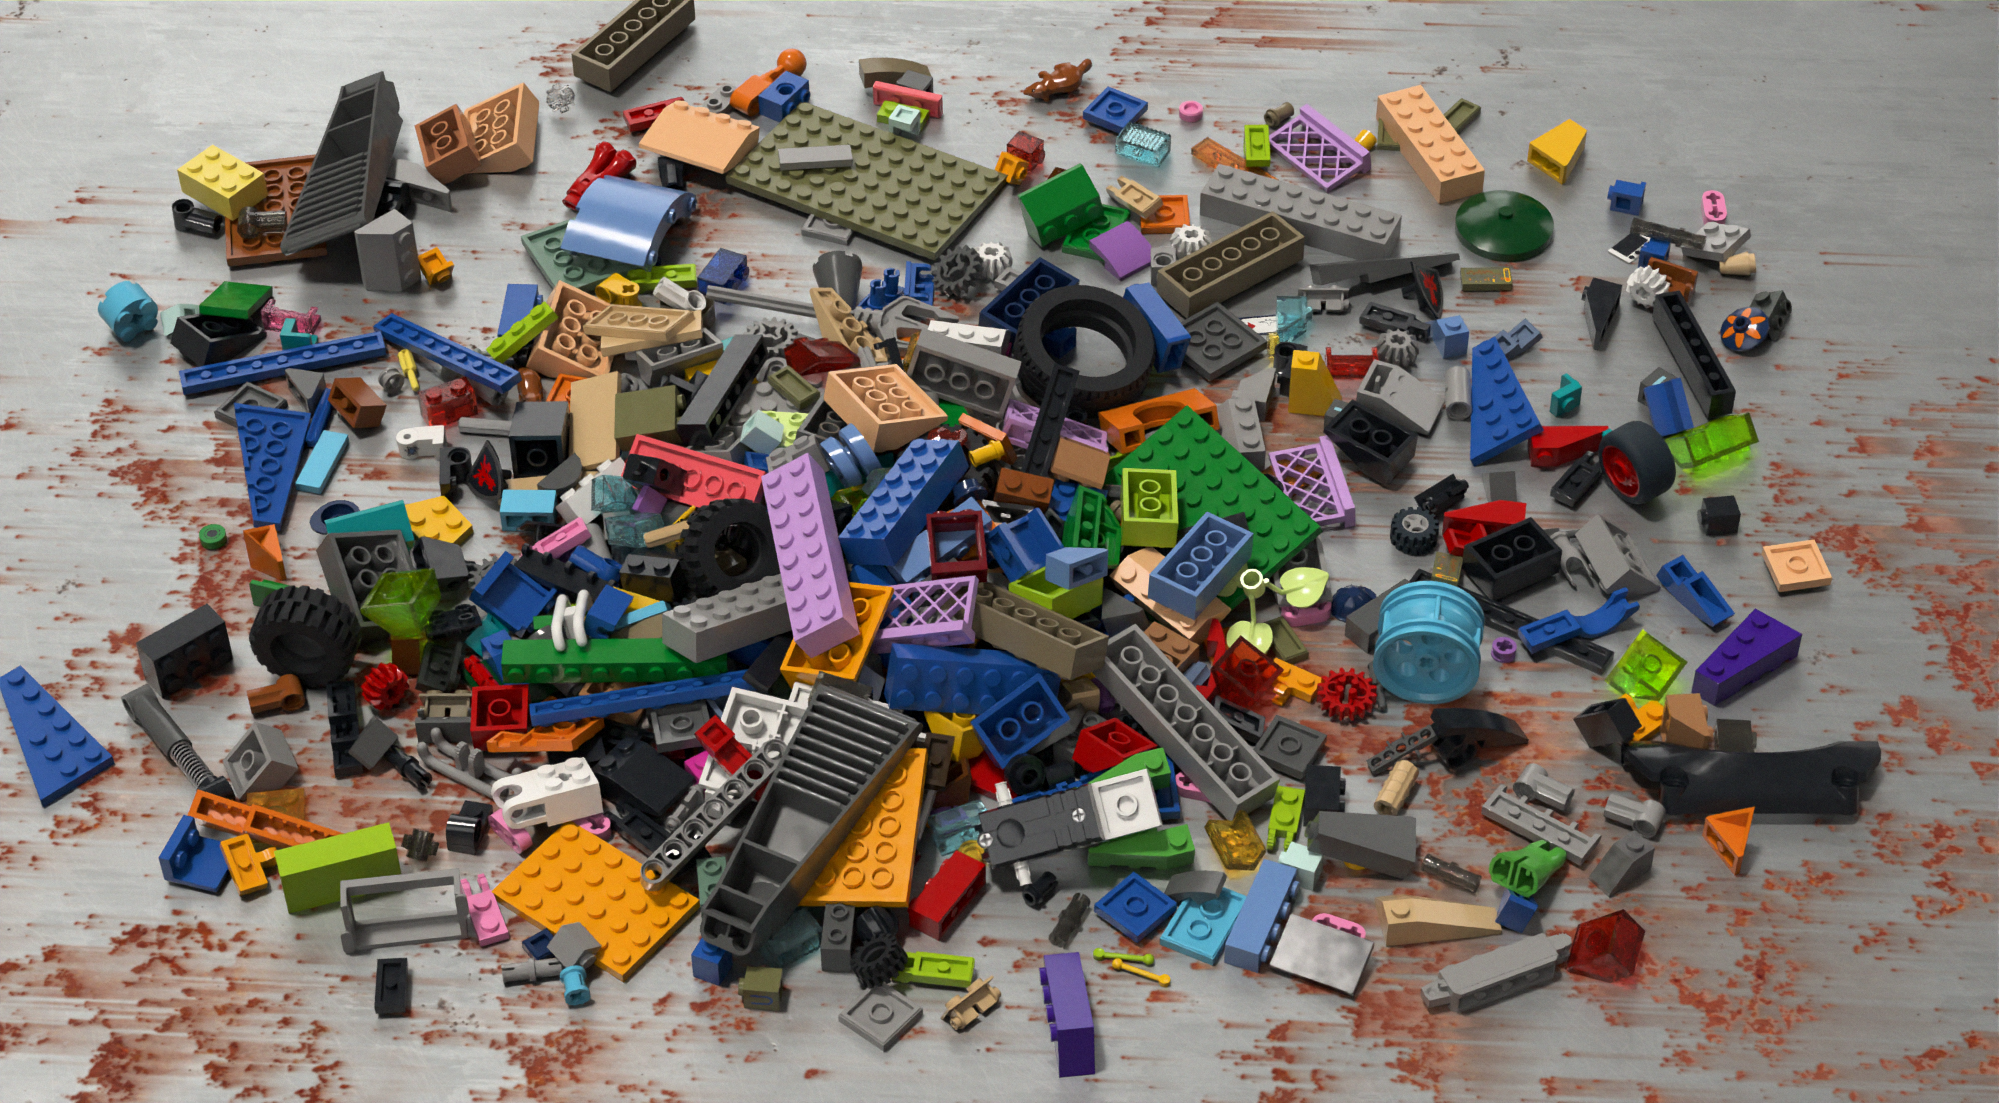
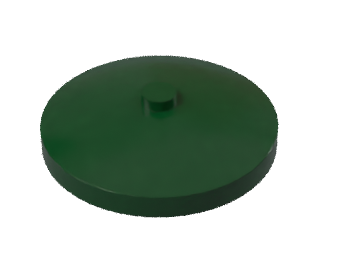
M1507 190L1482 192L1463 202L1456 213L1455 233L1459 241L1472 253L1489 260L1515 262L1532 258L1549 246L1553 236L1554 221L1549 210L1538 200L1519 192Z

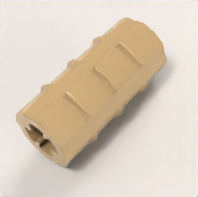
M1401 760L1396 762L1392 771L1389 772V777L1384 781L1383 788L1378 792V797L1373 805L1380 815L1397 816L1400 808L1403 807L1406 797H1409V792L1414 787L1419 775V770L1413 763Z

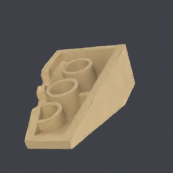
M833 288L810 289L809 292L833 371L860 367L861 364L857 357L860 346L863 348L866 346L870 347L877 364L888 362L884 348L874 350L873 344L883 341L879 337L873 338L866 330L868 325L863 320L860 322L856 320L850 313L851 307Z
M1406 894L1380 896L1374 899L1386 946L1498 935L1502 933L1500 924L1495 922L1497 916L1495 907Z

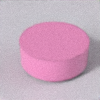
M1196 101L1183 102L1179 107V117L1183 121L1197 122L1203 116V107Z

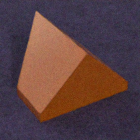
M275 524L243 530L250 567L281 581L287 580Z
M1755 807L1710 815L1705 818L1702 836L1734 876L1740 873Z

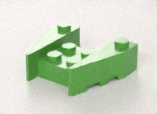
M1162 747L1137 753L1089 783L1149 769L1153 789L1158 790L1170 787L1171 771ZM1187 824L1157 831V828H1152L1099 843V846L1088 848L1087 862L1088 866L1110 867V865H1123L1140 869L1141 866L1156 867V870H1169L1193 864L1195 847Z

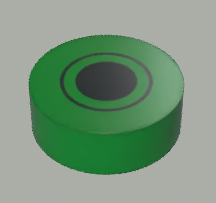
M210 524L200 530L199 539L204 548L218 549L226 543L227 535L223 526Z

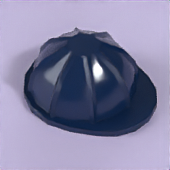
M347 500L328 502L316 510L310 517L311 529L316 533L327 535L324 520L360 511L359 507Z
M1351 584L1340 588L1332 597L1331 614L1337 620L1346 623L1348 615L1377 596L1371 589Z

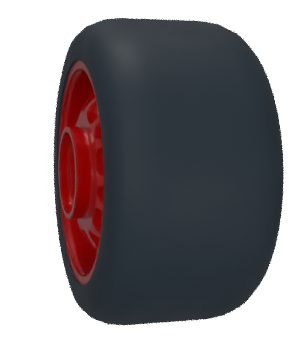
M1630 421L1602 438L1598 449L1600 466L1608 483L1621 498L1633 504H1644L1672 487L1676 477L1675 461L1669 446L1652 426L1642 421Z

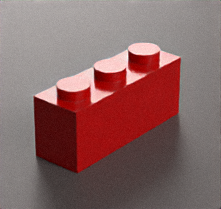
M956 850L949 859H945L942 862L939 872L935 877L928 879L921 894L910 901L907 909L909 913V926L939 941L985 885L986 864Z

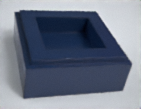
M547 928L522 941L523 950L530 958H534V961L555 958V955L547 948L554 937Z

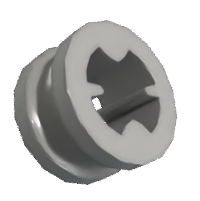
M394 367L384 369L378 378L379 384L388 393L398 391L405 381L404 376Z

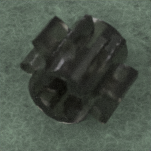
M413 828L412 834H404L401 847L408 849L406 856L427 862L428 855L436 856L439 842L433 840L435 833Z

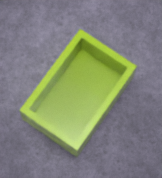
M1045 567L1009 583V591L1073 620L1075 617L1090 612L1091 609L1102 604L1103 577L1068 590L1045 580Z

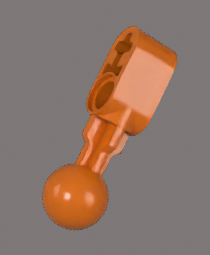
M793 48L781 52L777 59V68L761 76H751L732 93L730 97L731 107L748 116L757 114L759 112L758 95L785 71L798 76L804 73L807 66L804 54Z

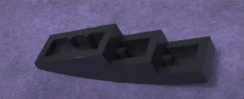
M792 630L777 635L742 677L744 681L764 695L783 675L780 667L793 640Z
M354 680L326 684L335 778L364 774L363 764L348 753L360 735Z
M1436 708L1430 716L1443 736L1458 735L1462 742L1477 741L1481 748L1527 744L1529 741L1515 720L1497 713L1467 708Z

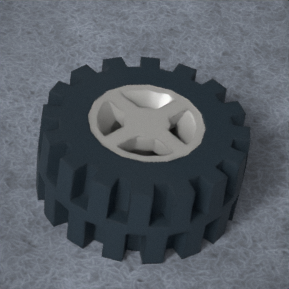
M1408 507V510L1403 508L1400 510V513L1396 512L1391 522L1390 539L1392 545H1396L1397 550L1403 549L1405 554L1412 552V555H1417V552H1420L1423 555L1426 553V550L1430 552L1436 546L1439 534L1438 519L1436 520L1434 514L1430 515L1429 510L1422 511L1421 507H1417V509Z

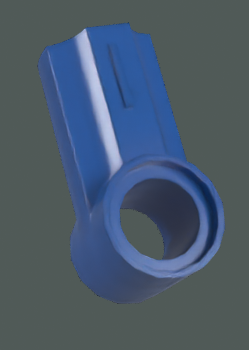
M582 545L577 546L568 560L575 564V568L587 573L594 571L599 578L608 582L611 579L617 582L620 580L619 571L622 567L620 563L610 558H602Z

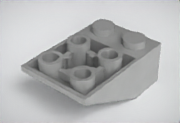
M1375 359L1364 377L1356 397V401L1409 430L1429 435L1445 403L1443 397L1401 367Z

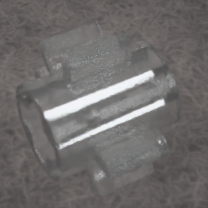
M561 83L552 85V89L546 91L548 94L546 103L552 108L553 112L560 110L562 114L569 111V108L575 105L573 102L575 93L569 88V85L562 87Z

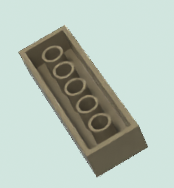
M694 0L633 1L571 54L574 76L612 92L695 20Z
M1272 211L1158 270L1157 293L1185 318H1189L1216 302L1221 303L1303 260L1305 236Z
M988 581L978 583L972 621V630L976 633L975 639H983L991 643L994 648L1009 651L1016 658L1035 663L1038 668L1050 670L1064 680H1074L1079 676L1089 674L1094 670L1104 667L1109 640L1108 635ZM962 586L954 595L960 599L968 592L969 586ZM951 597L940 609L942 611L949 610L957 601ZM963 607L953 616L957 620H964L965 610Z

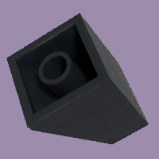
M568 401L516 402L509 432L514 479L547 476L568 459L570 431Z

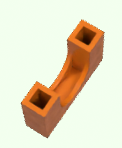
M1195 388L1098 412L1101 430L1107 432V441L1122 454L1134 451L1146 440L1144 430L1164 425L1187 405L1215 431L1220 429L1217 405Z

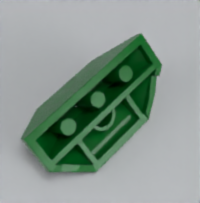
M1079 485L1064 523L1062 544L1064 547L1105 548L1108 550V569L1117 568L1120 557L1121 526L1113 511L1106 504L1107 499L1104 494Z

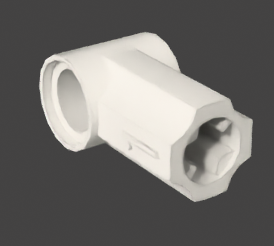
M666 277L659 281L653 292L656 298L674 309L702 311L706 307V299L703 294L696 290L688 292Z

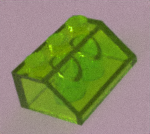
M1749 412L1722 416L1664 439L1671 450L1675 463L1681 469L1692 468L1693 472L1708 467L1707 462L1714 460V463L1729 459L1728 454L1732 452L1736 454L1751 450L1750 445L1759 442Z
M435 569L382 573L360 608L361 614L393 636L404 635L405 637H413L422 632L441 599Z

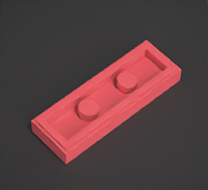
M875 81L873 85V102L875 105L882 106L884 101L887 100L929 110L930 117L940 119L943 114L942 95Z

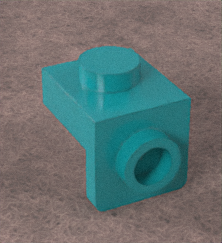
M1567 373L1561 376L1560 389L1554 391L1551 396L1549 412L1555 417L1565 412H1570L1580 405L1582 386Z

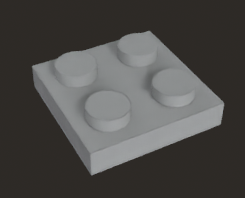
M1707 222L1681 246L1682 254L1725 262L1751 238L1750 228Z

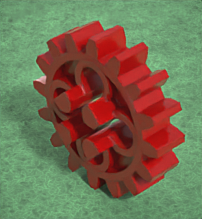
M1340 668L1339 673L1336 674L1330 670L1329 677L1322 676L1321 683L1317 684V703H1321L1322 711L1329 709L1330 717L1337 714L1341 721L1344 719V716H1348L1351 721H1354V715L1364 718L1365 711L1372 712L1373 705H1376L1377 686L1372 685V678L1364 679L1365 672L1363 671L1355 674L1354 668H1351L1349 672H1345L1343 668ZM1349 684L1351 688L1349 689L1348 703L1343 704L1345 688Z

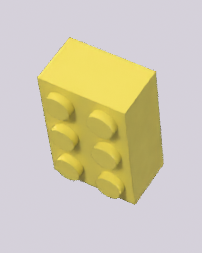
M211 145L177 169L183 193L232 221L268 196L263 172L214 145Z

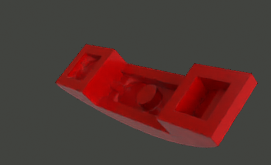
M1212 618L1207 638V656L1214 657L1208 686L1196 685V689L1209 703H1211L1216 695H1220L1226 670L1225 638L1221 624L1216 618Z
M716 715L694 734L709 755L730 777L753 756L735 739V733ZM756 770L747 773L749 778L754 780L762 777V774ZM769 781L756 792L754 797L756 801H760Z

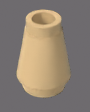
M1747 251L1730 256L1725 262L1719 261L1720 274L1750 276V273H1756L1755 254H1748Z

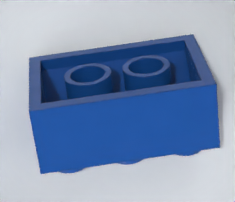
M1037 673L972 720L970 724L980 745L995 767L1003 769L1011 758L1030 750L1048 737L1052 731L1068 721L1070 717L1041 674Z

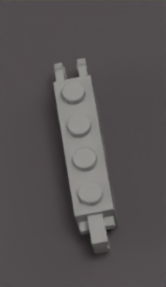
M1543 932L1535 936H1527L1521 941L1507 946H1500L1486 954L1475 955L1464 962L1448 965L1439 970L1438 979L1421 987V998L1428 1008L1447 1004L1450 1011L1460 1013L1553 979L1556 965L1563 963V961L1566 962L1570 958L1571 937L1566 933H1559V935L1556 934L1547 938Z

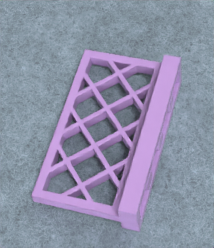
M1308 104L1300 108L1299 116L1269 135L1270 149L1327 193L1358 171L1366 173L1372 169L1370 152ZM1300 124L1306 128V132H1292ZM1305 138L1304 144H1291L1292 139ZM1319 138L1321 144H1308V139ZM1278 139H1288V144H1277L1275 141ZM1334 150L1337 152V156H1324V151ZM1290 151H1304L1303 156H1292ZM1307 151H1321L1320 156H1307ZM1306 163H1319V168L1309 169L1306 167ZM1323 163H1336V168H1323ZM1340 163H1351L1353 166L1350 168H1340ZM1322 175H1335V178L1327 183L1322 179Z
M1009 398L1002 432L1007 433L1011 444L1027 449L1040 409ZM1065 418L1060 435L1108 452V447H1106L1107 432Z
M1327 435L1320 436L1318 444L1269 453V461L1274 476L1283 484V493L1289 498L1293 494L1304 497L1300 503H1294L1318 525L1325 526L1343 522L1345 528L1355 526V506L1334 446ZM1316 453L1317 455L1313 462L1303 458L1309 454ZM1283 459L1292 461L1287 467L1277 463L1278 460ZM1297 464L1307 468L1303 474L1293 470ZM1313 470L1323 474L1319 480L1309 475ZM1287 476L1298 479L1294 485L1284 482ZM1303 482L1314 486L1309 492L1299 488ZM1319 489L1329 492L1326 498L1315 494ZM1310 500L1320 504L1316 510L1306 507ZM1327 507L1335 510L1337 514L1325 515L1322 511Z
M966 576L888 586L894 588L893 594L896 598L889 603L882 621L888 616L892 622L885 629H878L870 650L874 654L890 653L892 643L942 647L974 643L976 633L971 628L979 579L976 576ZM962 586H969L968 592L960 599L954 595ZM944 588L946 592L935 602L929 598L937 589ZM919 591L921 595L909 605L905 599L912 592ZM953 597L957 602L944 613L940 607ZM928 600L932 605L919 616L915 610ZM903 603L907 608L894 619L890 613ZM963 607L965 610L964 620L952 621L950 618ZM937 610L942 614L935 623L927 624L925 622ZM912 613L917 617L910 626L902 627L900 625Z

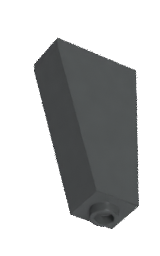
M1319 811L1315 819L1308 822L1305 829V837L1308 838L1307 850L1401 879L1406 877L1415 864L1416 818L1411 816Z

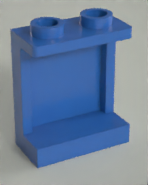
M1040 508L1033 509L1026 516L1009 524H1006V522L1001 523L984 536L986 545L1010 582H1014L1045 567L1046 554L1065 548Z
M505 551L474 588L469 600L486 613L490 612L510 631L522 638L527 631L529 633L534 631L533 616H539L542 612L547 614L555 605L556 601L553 597L557 590L552 588L550 592L511 564L514 556Z

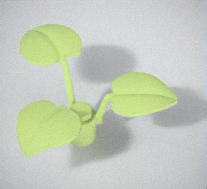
M1245 563L1218 594L1224 597L1231 596L1238 586L1243 588L1245 595L1249 597L1251 623L1239 621L1231 626L1227 633L1228 648L1239 662L1248 664L1259 660L1268 652L1272 645L1273 633L1271 627L1266 623H1256L1255 598H1259L1264 594L1266 586L1279 595H1286L1287 602L1291 606L1308 608L1316 604L1321 598L1329 580V574L1317 568H1293L1281 576L1280 584L1283 588L1282 590L1270 583L1268 578L1263 579L1262 574L1258 570H1248L1247 563Z

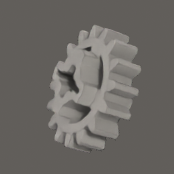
M764 317L761 323L756 320L753 321L754 327L747 326V332H744L743 335L763 334L769 353L767 360L773 357L787 359V347L798 335L797 329H794L792 323L786 325V319L778 322L776 317H773L771 321Z

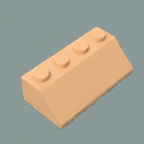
M1146 547L1128 555L1110 575L1115 587L1125 595L1132 594L1134 602L1165 627L1199 646L1208 637L1212 618H1216L1221 622L1231 611L1230 607L1215 597L1195 620H1192L1149 599V574L1165 556L1153 547Z

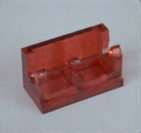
M1325 347L1324 362L1333 379H1364L1373 360H1378L1377 347H1371L1372 355H1331V347Z

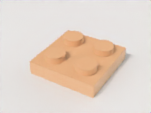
M1815 540L1763 547L1762 556L1778 592L1831 585L1832 576Z

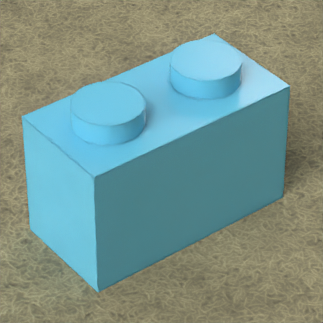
M503 490L500 507L502 531H522L516 530V527L527 520L556 524L558 511L555 508L558 505L556 490Z

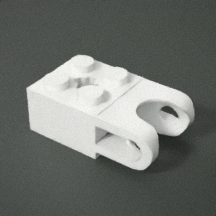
M584 757L570 758L565 762L555 765H542L538 769L501 778L493 784L491 789V796L498 807L502 808V816L505 823L512 829H521L544 822L549 827L603 813L599 782ZM505 789L514 791V794L507 797L500 796L501 792ZM523 809V813L519 817H511L515 810Z

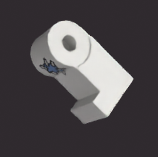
M444 425L403 429L396 436L399 454L405 459H415L418 456H435L436 460H440V448L447 447Z

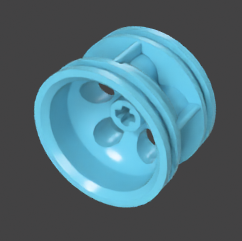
M1437 581L1412 582L1390 592L1380 607L1378 620L1379 638L1375 645L1373 670L1382 686L1402 699L1427 704L1451 702L1469 693L1476 685L1480 673L1481 653L1479 649L1483 640L1485 617L1479 603L1466 591L1454 585ZM1403 640L1409 641L1412 645L1404 642Z

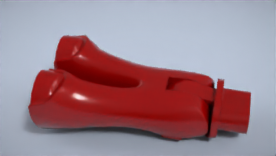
M606 141L598 143L590 164L574 181L570 189L567 190V196L562 200L563 204L577 211L576 206L580 198L592 182L597 178L604 179V175L624 177L636 168V159L627 150L623 149L616 152V149Z

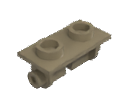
M429 690L427 694H419L422 704L425 705L420 706V709H424L425 717H446V709H451L450 717H469L468 708H471L472 693L468 690H457L455 693Z

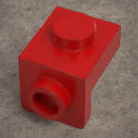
M1477 523L1470 533L1447 528L1443 534L1449 553L1458 557H1463L1464 545L1487 536L1484 525Z

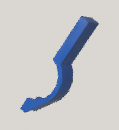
M1624 587L1612 592L1606 603L1590 614L1574 616L1567 609L1518 628V636L1531 654L1579 635L1591 639L1600 637L1613 631L1639 610L1640 605L1637 601L1631 604L1628 603L1625 599L1628 595V589Z

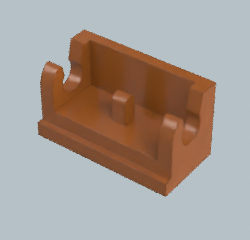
M1651 257L1648 265L1653 270L1659 268L1661 275H1667L1665 281L1670 283L1668 291L1680 290L1688 304L1695 293L1698 271Z

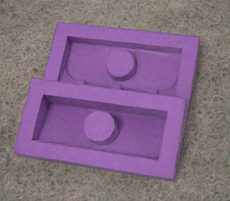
M1129 221L1089 240V248L1105 261V269L1119 281L1150 266L1152 246Z

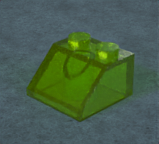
M1642 629L1604 681L1623 695L1626 693L1636 699L1660 701L1688 662Z

